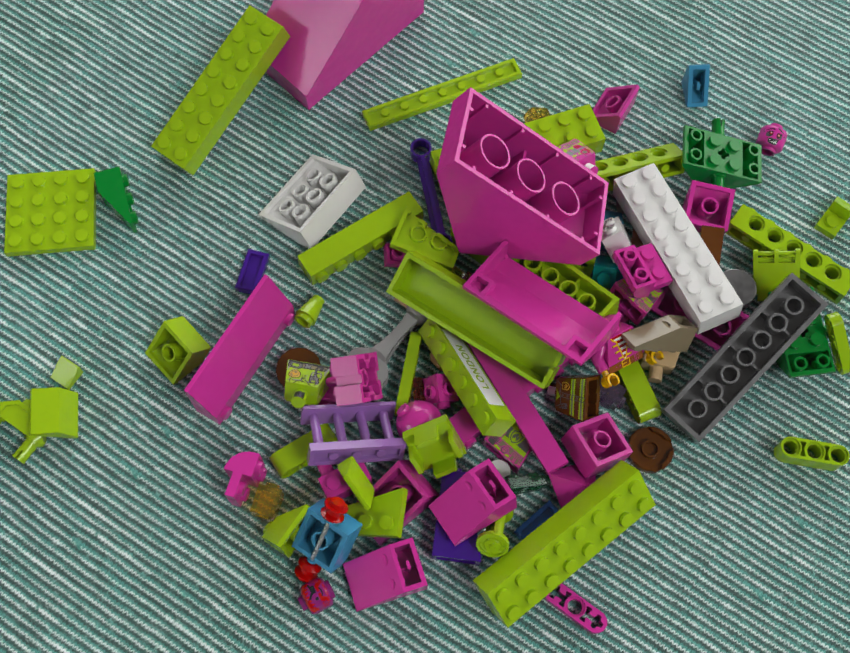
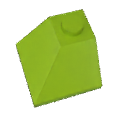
M305 504L277 516L274 521H270L265 526L262 538L266 543L287 558H290L296 550L292 547L293 542L310 506Z

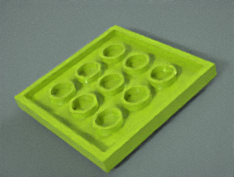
M91 168L7 175L5 255L9 257L95 250L96 181L94 173L96 170Z

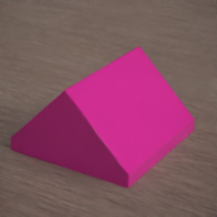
M638 84L605 89L593 108L600 127L616 134L635 103L640 89Z

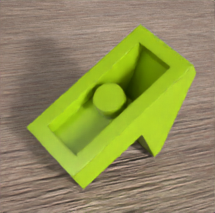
M837 196L814 228L832 240L849 219L850 204Z

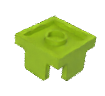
M446 414L402 432L403 439L408 446L409 459L419 475L430 468H433L436 479L455 472L458 469L456 458L464 457V454H467L464 443Z

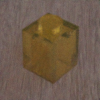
M269 482L266 485H258L250 509L254 517L274 521L279 514L284 498V493L280 486Z

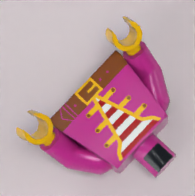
M615 314L607 315L604 318L610 322ZM620 322L618 329L607 343L590 358L598 374L603 376L601 385L604 388L618 385L620 380L614 372L643 358L644 352L647 354L646 361L650 365L657 364L653 355L658 360L664 359L661 351L641 350L638 352L628 347V344L621 338V335L635 329L632 325Z

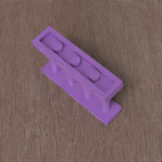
M395 401L337 406L336 404L303 406L300 424H310L314 442L309 443L307 454L308 466L339 464L350 456H353L357 463L403 460L406 442L403 438H394L390 424L396 407ZM367 421H380L384 439L370 438ZM345 422H357L361 440L347 441L344 428ZM334 423L337 441L323 442L320 424Z

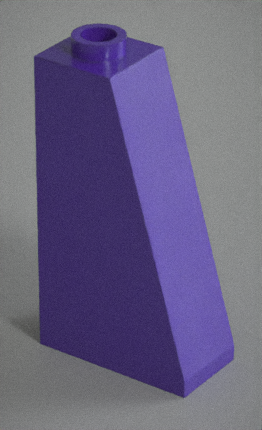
M458 468L457 471L443 476L440 495L466 472H462V469ZM436 519L431 559L479 566L481 563V552L476 547L477 533L454 546Z

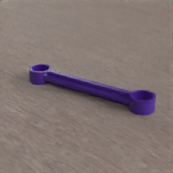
M418 138L411 143L410 155L418 165L431 229L436 233L442 234L453 243L450 235L445 233L429 159L432 146L428 140ZM417 147H425L428 149V152L424 155H418L413 150Z

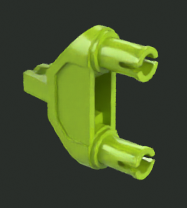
M26 399L23 402L20 400L0 402V423L6 421L26 435L25 441L12 454L14 458L25 464L37 448H41L46 444L47 437L29 435L30 399Z

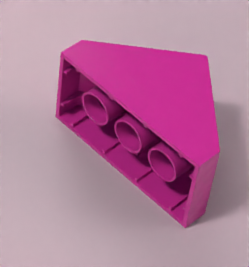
M274 0L266 16L283 26L290 35V38L266 73L309 110L424 12V0Z
M470 87L453 100L436 174L458 251L465 254L490 256L506 240L509 242L508 257L514 259L582 265L599 256L609 183Z

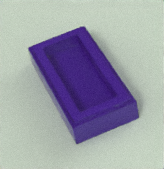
M248 249L235 286L236 291L251 295L265 274L270 259L268 253Z

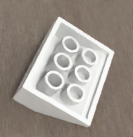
M312 154L259 213V216L298 244L312 248L318 244L321 238L366 186L356 169Z

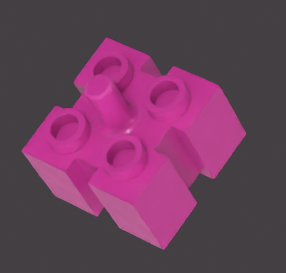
M377 352L330 358V374L332 377L326 379V385L334 387L333 397L336 400L337 406L365 403L383 398L381 381L377 377V371L379 370Z

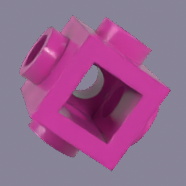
M434 374L423 379L426 401L435 405L438 410L450 408L451 403L459 401L456 391L445 374Z

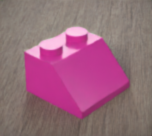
M695 180L691 181L682 208L698 233L701 232L702 225L725 228L724 234L728 232L735 189Z

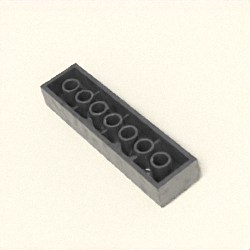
M791 273L668 402L661 412L695 443L700 442L828 306V303L796 275Z

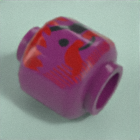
M318 577L302 585L300 588L301 596L297 598L303 611L308 609L311 614L316 615L333 605V598L336 596L328 579L324 581L321 577Z

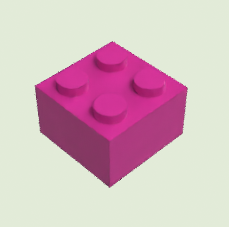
M608 412L571 426L561 438L562 443L584 479L611 469L619 461H625L633 453Z

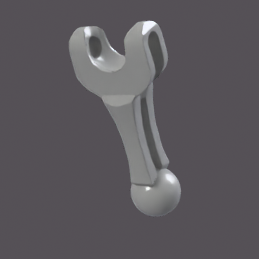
M407 305L406 314L401 322L381 342L372 348H355L347 356L377 352L379 367L377 377L381 381V388L383 390L388 384L387 364L391 356L410 335L411 331H415L418 325H423L428 318Z

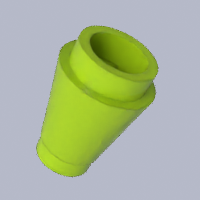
M313 295L296 311V322L304 328H310L315 325L325 303L324 299L319 295Z

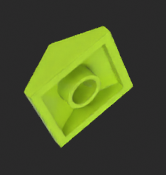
M60 387L31 389L29 435L77 439L78 393Z

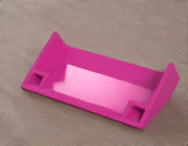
M504 240L463 284L462 288L579 366H582L616 332L622 314L617 312L609 322L509 258L507 254L509 242Z
M264 274L184 389L196 411L219 425L223 420L229 418L233 410L232 406L286 326H290L296 315L292 303L269 276Z

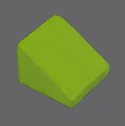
M61 356L50 378L70 390L83 374V371L79 366Z

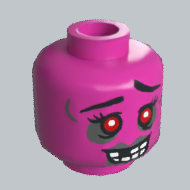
M771 123L770 125H765L760 129L756 144L762 145L763 155L774 156L783 150L787 133L780 124Z

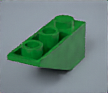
M120 167L95 172L94 177L97 190L103 202L136 233V224L139 223L136 211H132L131 205H135L132 193L128 192L127 189L130 186L127 173L123 174Z

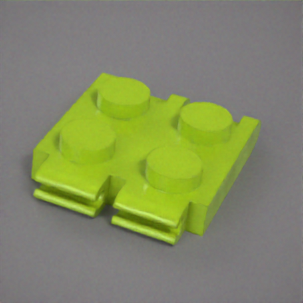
M795 248V251H779V249H774V251H758V249H753V279L757 286V301H764L768 297V292L773 291L791 273L800 279V248ZM781 255H795V257H789V256L779 257V256H781Z

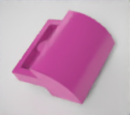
M652 243L637 248L635 245H631L613 252L612 258L634 297H647L651 291L671 285L673 279Z
M249 451L238 453L230 458L224 467L230 478L224 495L234 506L241 507L243 501H247L250 494L249 485L258 488L260 481L263 482L266 477L267 468H265L266 465L259 453Z

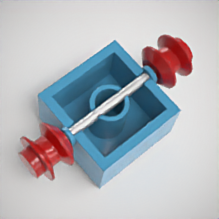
M340 497L322 498L309 507L292 545V547L305 555L299 558L298 565L294 569L295 575L302 582L308 583L318 578L317 573L322 568L329 573H333L344 564L362 528V523L347 514L348 506Z

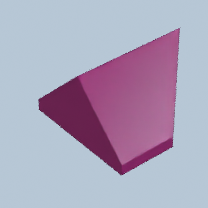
M575 464L549 474L561 508L596 481V475L584 479Z

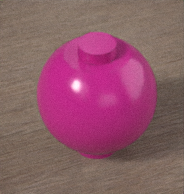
M416 400L408 404L404 403L397 411V432L400 438H403L402 432L442 415L435 405L427 401Z

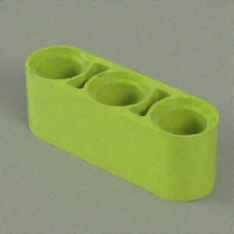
M638 360L614 372L619 377L620 382L618 385L638 424L661 416L660 405Z
M328 423L320 425L323 442L337 441V437ZM312 431L274 452L269 457L281 479H285L308 466L307 454L309 443H314Z
M786 437L774 447V456L780 462L828 471L839 469L849 461L850 457L848 450L844 446L797 437ZM784 445L791 449L792 454H788L784 450ZM807 449L814 453L815 458L809 456ZM831 453L837 456L838 462L832 459Z

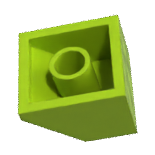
M184 316L163 321L145 354L174 385L199 366L212 347Z

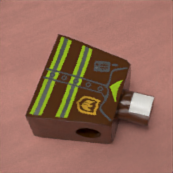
M568 375L558 377L556 384L551 383L548 387V395L555 397L556 411L581 422L599 416L601 375Z

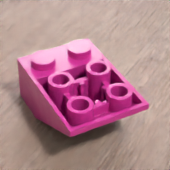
M488 458L466 472L432 502L429 508L453 545L457 546L516 509L517 497Z
M413 537L389 544L343 564L357 612L426 590L428 587Z

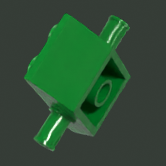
M721 118L711 121L712 132L687 125L683 127L682 165L690 179L730 189L762 183V145L725 136V120H721Z
M820 314L776 360L777 365L789 378L836 372L827 340L826 325H823Z

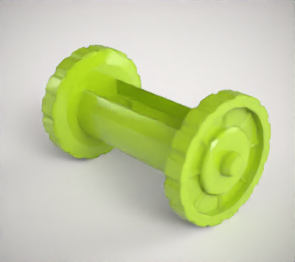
M514 510L488 525L486 531L479 534L476 540V547L481 554L496 558L508 552L509 541L503 532L505 523L513 518Z

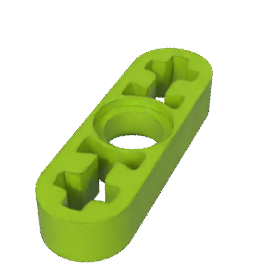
M836 311L825 315L824 321L836 368L841 375L850 373V347L843 319Z

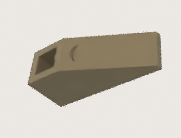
M666 315L623 333L621 338L628 344L630 349L638 352L641 350L653 352L669 351L672 353L676 351L687 352L698 328L685 316Z

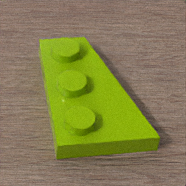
M406 206L389 247L403 253L418 251L452 272L459 254L458 247L442 234L432 230L427 226V222L422 218H417L412 214V210Z
M401 488L373 497L371 508L368 511L364 509L360 502L348 505L347 514L363 524L358 536L401 538L408 490Z

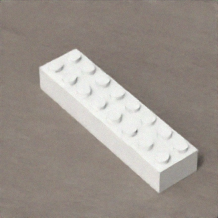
M652 163L614 179V197L643 245L652 243L673 279L671 285L668 286L687 318L698 328L697 335L739 317L743 307L741 299L656 165Z

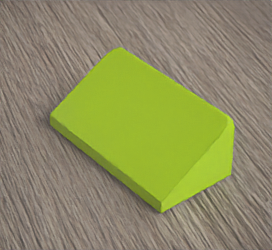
M350 456L339 463L337 468L364 509L368 511L371 508L375 489L354 457Z

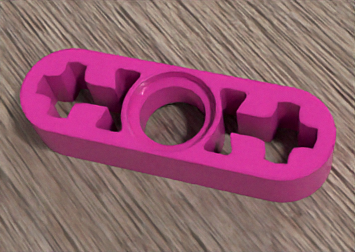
M562 583L558 586V594L562 597L566 593L570 595L564 601L563 607L559 605L562 599L557 596L551 598L549 593L544 598L546 602L591 634H599L607 627V618L603 612ZM571 600H576L581 604V612L579 614H572L568 610V603ZM588 608L590 612L587 615L591 618L598 616L601 627L596 626L592 628L591 620L585 617L581 621L579 618L585 614Z

